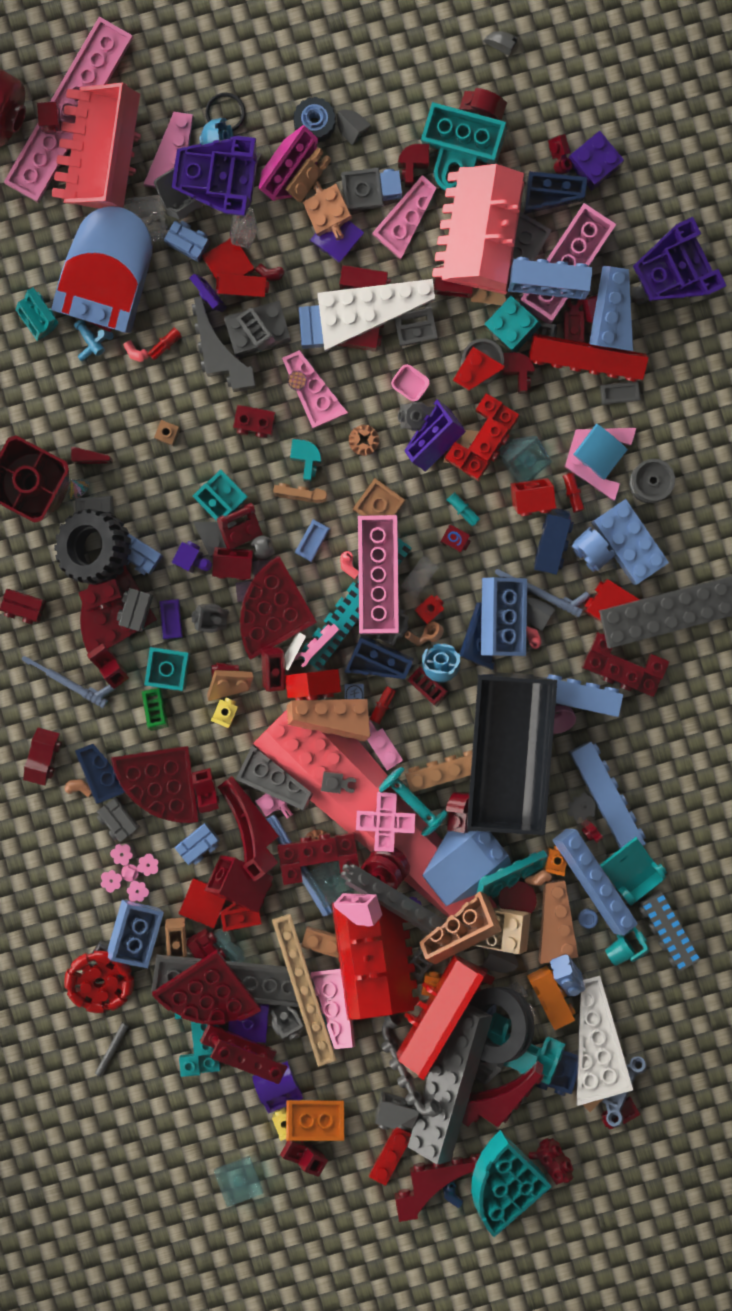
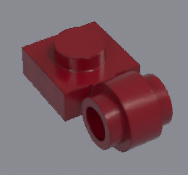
M566 134L548 140L552 159H557L553 166L554 171L560 175L568 173L572 168V162L566 156L570 153Z
M630 1096L626 1098L621 1110L623 1124L640 1115ZM606 1110L601 1114V1120L605 1127L613 1129L615 1127L609 1125L606 1120L608 1114ZM618 1117L614 1118V1123L618 1122Z

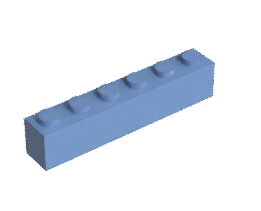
M588 741L571 750L569 753L619 848L621 849L635 837L638 838L643 846L646 845L644 842L646 837L641 828L637 829L635 825L637 820L632 811L628 812L626 808L628 803L623 794L619 795L617 791L619 786L614 777L610 778L608 774L610 769L605 760L601 761L599 757L601 752L596 743L592 744V742Z
M565 829L552 841L614 934L624 936L638 924L578 831L576 829Z

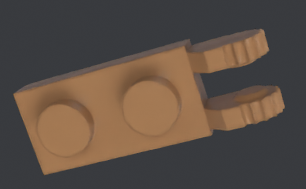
M317 148L305 160L285 188L298 202H302L323 173L322 170L326 169L331 162V158L326 155L317 165L315 164L323 154L321 148Z
M279 483V486L274 485V497L320 504L325 503L327 499V493L323 489L316 488L314 491H309V488L298 486V489L290 488V485Z

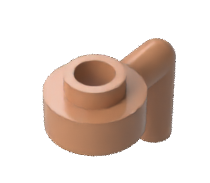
M433 621L426 625L423 635L419 638L410 631L405 633V638L415 645L421 646L428 640L431 642L438 641L442 637L444 629L439 623Z

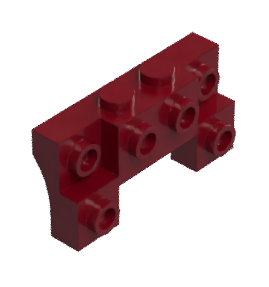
M597 632L581 668L602 676L603 681L613 684L617 682L621 684L620 688L631 692L634 689L654 697L670 661L650 654L645 667H641L610 654L612 648H607L605 635Z
M354 832L331 836L330 833L320 834L319 838L312 839L311 836L301 837L300 841L278 844L283 885L303 882L302 866L339 860L340 873L343 872L342 868L345 864L349 866L353 864L359 867Z

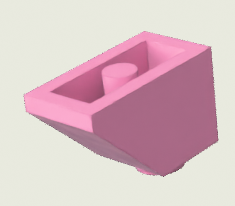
M343 893L334 903V907L356 925L374 926L382 916L377 895Z

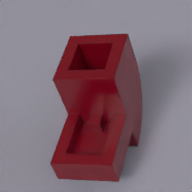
M475 88V91L464 92L459 109L471 113H479L482 116L501 121L507 102L494 92Z
M412 144L401 152L398 159V168H405L402 169L401 181H405V187L413 186V169H428L429 144Z
M503 353V365L505 367L502 369V375H518V394H526L527 388L531 387V378L527 377V375H533L535 371L532 361L522 353Z
M103 643L87 654L90 661L100 670L103 678L113 689L129 679L119 660Z
M211 768L193 772V786L197 794L200 813L219 809V796Z
M454 792L450 796L446 806V811L449 812L447 831L468 833L469 793Z
M287 1141L280 1153L283 1159L297 1163L304 1172L317 1177L320 1176L328 1162V1159L320 1150L305 1141Z

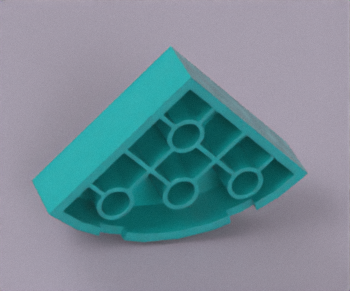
M500 1130L488 1142L479 1156L472 1176L471 1193L474 1206L490 1234L495 1237L552 1186L545 1174Z

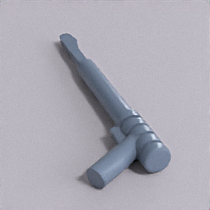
M499 569L495 570V574L500 578H515ZM527 582V591L557 605V607L563 610H567L568 613L571 612L576 617H580L583 609L578 606L590 598V595L584 592L573 601L567 597L560 599Z
M25 656L22 657V660L28 665L31 664L44 671L50 678L82 695L83 698L91 700L92 703L101 708H104L108 702L103 697L115 690L110 685H107L100 691H96L91 687L85 689L50 668L48 670Z

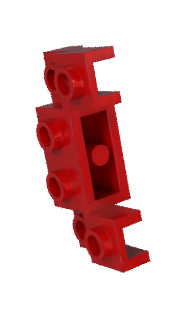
M487 393L476 408V412L487 418L471 446L467 449L454 442L445 456L447 462L456 466L478 482L491 461L495 462L500 454L498 450L502 445L505 446L510 438L509 433L519 419L518 413L504 406L501 401Z

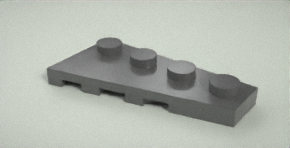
M253 745L235 779L303 811L306 810L313 795Z

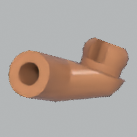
M81 779L68 781L64 788L68 794L76 791H81L87 797L92 794L88 784Z
M541 870L534 876L530 875L525 878V883L541 886L545 882L551 881L552 874L546 870Z

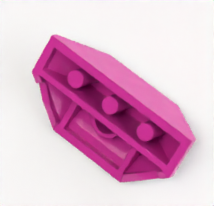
M302 125L283 140L261 172L259 189L272 201L292 197L285 188L305 160L317 149L318 138L305 125Z

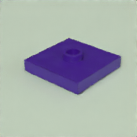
M193 274L189 278L199 290L201 298L206 303L208 302L213 309L220 312L227 309V306L205 278L197 274Z
M258 1003L261 1011L241 1021H230L228 1031L255 1042L266 1043L269 1004Z

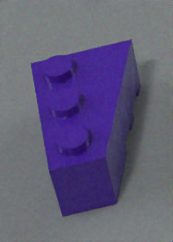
M438 399L434 403L435 408L430 416L426 415L424 418L425 424L420 431H416L404 450L411 462L425 472L466 432L453 412Z

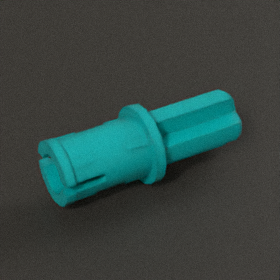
M456 492L446 500L457 510V514H460L471 526L479 522L480 518Z

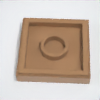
M374 479L353 510L361 516L396 515L406 500L377 479Z

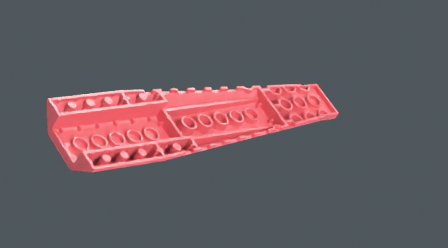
M286 710L253 744L265 756L313 794L310 801L348 833L354 832L355 839L372 853L375 846V832L356 831L357 811L376 812L377 792H380L379 786L388 775L357 739L288 725ZM323 772L342 773L343 779L348 777L355 778L356 782H349L347 785L355 791L349 793L341 788L340 794L321 791ZM390 786L383 791V793H396ZM397 794L396 813L415 814L414 834L395 833L394 847L405 855L410 865V871L404 881L449 918L462 909L466 902H470L475 898V895L445 906L422 875L441 844L442 839L435 831L428 836H423L421 833L427 824ZM489 897L493 908H497L496 903Z

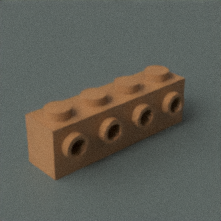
M472 750L463 752L464 756L456 758V755L446 757L444 762L438 763L436 760L426 763L427 767L419 768V766L409 768L405 776L410 791L416 792L470 776Z

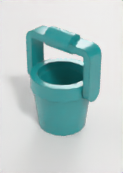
M636 927L632 928L624 936L618 934V940L605 949L607 956L615 966L628 960L634 962L649 952L646 938ZM632 931H634L635 937L644 948L637 954L625 937Z

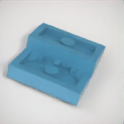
M596 424L573 455L601 479L605 480L628 449L608 431Z

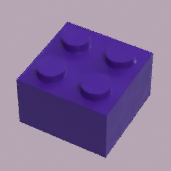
M598 131L569 156L572 168L579 177H587L586 185L591 191L618 170L624 162V159L601 131Z

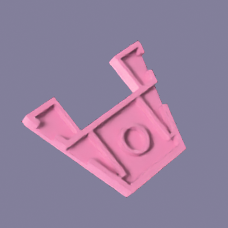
M609 428L605 430L620 443L631 446L636 428ZM592 429L575 430L565 468L614 501L620 483L601 479L573 455Z

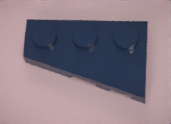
M479 602L476 603L460 651V657L489 670H494L492 655H481L482 603Z
M94 744L75 750L96 804L125 793L115 775L113 767Z

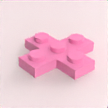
M377 792L376 812L357 811L356 831L375 832L374 851L394 852L395 833L414 834L415 814L396 813L397 793Z

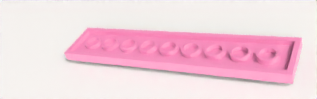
M101 17L97 19L50 101L57 102L60 107L61 127L62 122L75 123L76 119L74 116L64 115L65 105L74 107L78 105V100L66 97L67 89L80 90V87L107 84L133 40L131 34ZM37 123L4 183L39 203L60 164L56 163L57 156H66L69 149L60 148L59 141L61 138L73 140V133L61 130L56 131L54 134H46L41 131Z

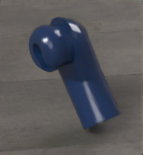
M452 1181L443 1187L444 1198L455 1207L460 1208L464 1200L456 1195V1184Z

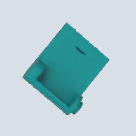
M637 837L633 838L600 864L607 877L630 906L667 878L665 876L667 873L665 868L661 864L657 865L652 860Z

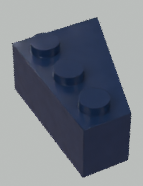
M529 171L523 214L582 202L585 198L587 177Z
M556 508L551 509V512L547 513L535 557L534 570L557 575L558 569H562L564 558H561L562 553L567 551L569 540H566L567 534L572 532L574 524L571 521L570 511Z
M361 635L345 673L405 679L414 658Z

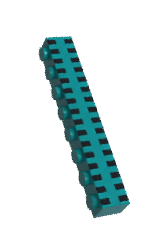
M399 538L398 566L412 549ZM359 580L357 583L352 582L346 590L349 592L346 598L341 597L336 603L337 610L334 614L330 612L324 619L326 623L322 629L318 627L312 635L313 638L318 640L322 636L320 632L328 624L330 626L335 624L340 629L309 660L308 663L318 671L322 669L359 619ZM306 643V645L302 648L300 652L305 653L309 649L307 647L308 643Z

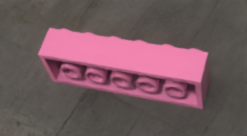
M584 203L547 258L548 263L564 261L568 262V265L576 266L578 263H583L589 267L616 224ZM524 293L519 303L545 323L551 324L568 298Z
M397 515L358 516L359 633L399 634Z

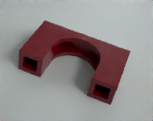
M342 265L340 289L347 287L348 289L391 283V279L388 278V272ZM384 324L336 346L376 352L377 346L381 347L382 335H379L380 327L384 328Z

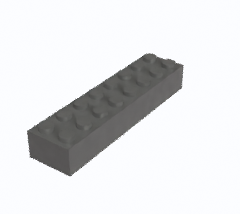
M468 1004L432 1065L423 1091L422 1105L425 1107L427 1102L435 1099L440 1103L442 1112L436 1117L425 1116L419 1113L408 1144L410 1149L437 1165L449 1162L452 1159L493 1017L471 1004Z

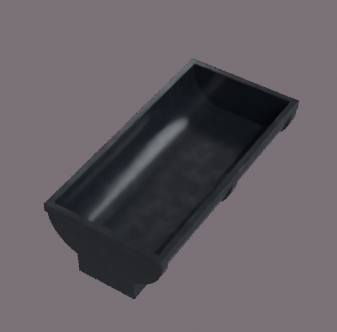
M504 672L478 675L467 816L468 831L545 835L557 680L534 677L533 674Z

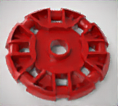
M94 951V953H85L71 963V968L67 969L64 985L68 990L67 995L77 1007H83L91 1013H105L106 1010L114 1011L128 1001L127 997L132 994L135 981L134 976L131 975L132 969L129 964L111 961L108 958L107 951ZM96 961L97 964L91 966L90 962ZM102 978L105 982L97 984L94 980ZM86 996L92 998L90 1002L85 1000Z

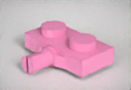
M265 794L255 801L266 817L278 810L282 811L286 819L289 818V815H293L287 803Z

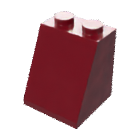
M220 855L205 891L250 911L258 912L264 904L266 893L272 886L273 876L266 873L254 882L243 868L245 862L234 857Z

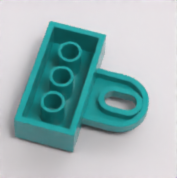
M432 102L421 142L422 144H429V148L440 150L434 167V177L438 186L444 191L447 188L456 187L457 182L448 183L446 181L449 168L453 164L459 165L460 168L475 167L477 161L497 164L507 132L506 122Z

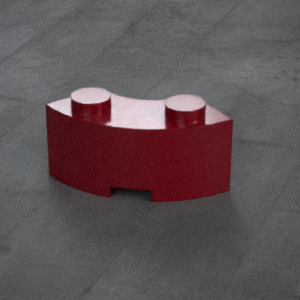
M37 728L24 766L23 780L45 786L48 779H52L54 774L52 766L56 752L59 753L62 742L59 741L60 733Z

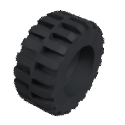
M83 509L82 511L74 512L73 516H68L65 519L66 523L61 524L59 534H56L57 545L54 544V551H57V555H55L56 561L60 562L59 567L65 572V575L74 579V581L93 585L116 579V574L121 575L124 571V565L127 566L129 562L127 559L128 555H131V549H129L131 538L127 537L129 531L127 527H123L124 523L112 514L95 509ZM95 530H98L102 538V550L99 557L89 564L84 556V544L88 536Z

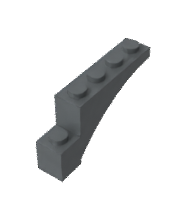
M201 297L194 298L195 304H192L193 316L197 315L198 323H195V330L197 335L200 334L201 342H198L199 353H203L204 360L201 361L202 372H206L208 377L230 374V376L226 377L228 388L232 387L233 392L256 389L252 366L247 367L226 349L210 325L203 299Z

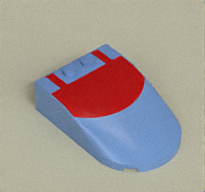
M109 206L93 211L82 221L65 260L51 310L124 333H131L153 249L151 235L139 216L127 209Z

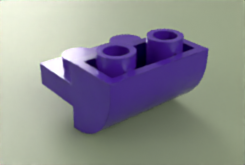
M288 1061L282 1063L287 1065V1069L279 1084L256 1075L252 1076L261 1103L264 1104L268 1114L286 1107L287 1100L304 1099Z

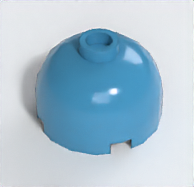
M218 118L209 121L204 126L200 135V144H208L215 140L221 141L233 137L231 125H226L225 123L228 120L226 118Z
M435 644L433 648L429 650L427 648L422 655V667L426 676L436 682L450 681L457 675L460 669V654L455 651L453 646L447 644Z

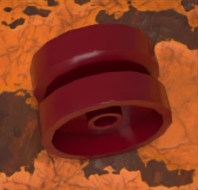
M394 847V852L373 850L361 866V869L397 890L408 875L410 865L405 855Z

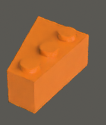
M545 966L527 975L554 1031L575 1021L573 1017L576 1014L571 1003H566L564 998L567 995L558 986L552 969L550 970L548 966Z

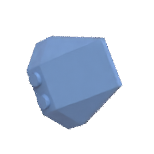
M447 831L422 876L445 906L477 894L479 880L482 877L492 875L502 867L510 866L511 861L507 852L491 832L468 831V833Z

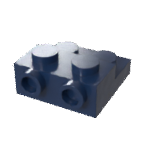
M563 1051L552 1082L549 1085L540 1082L536 1084V1087L547 1090L548 1087L555 1089L554 1093L565 1096L566 1093L572 1094L578 1074V1055Z

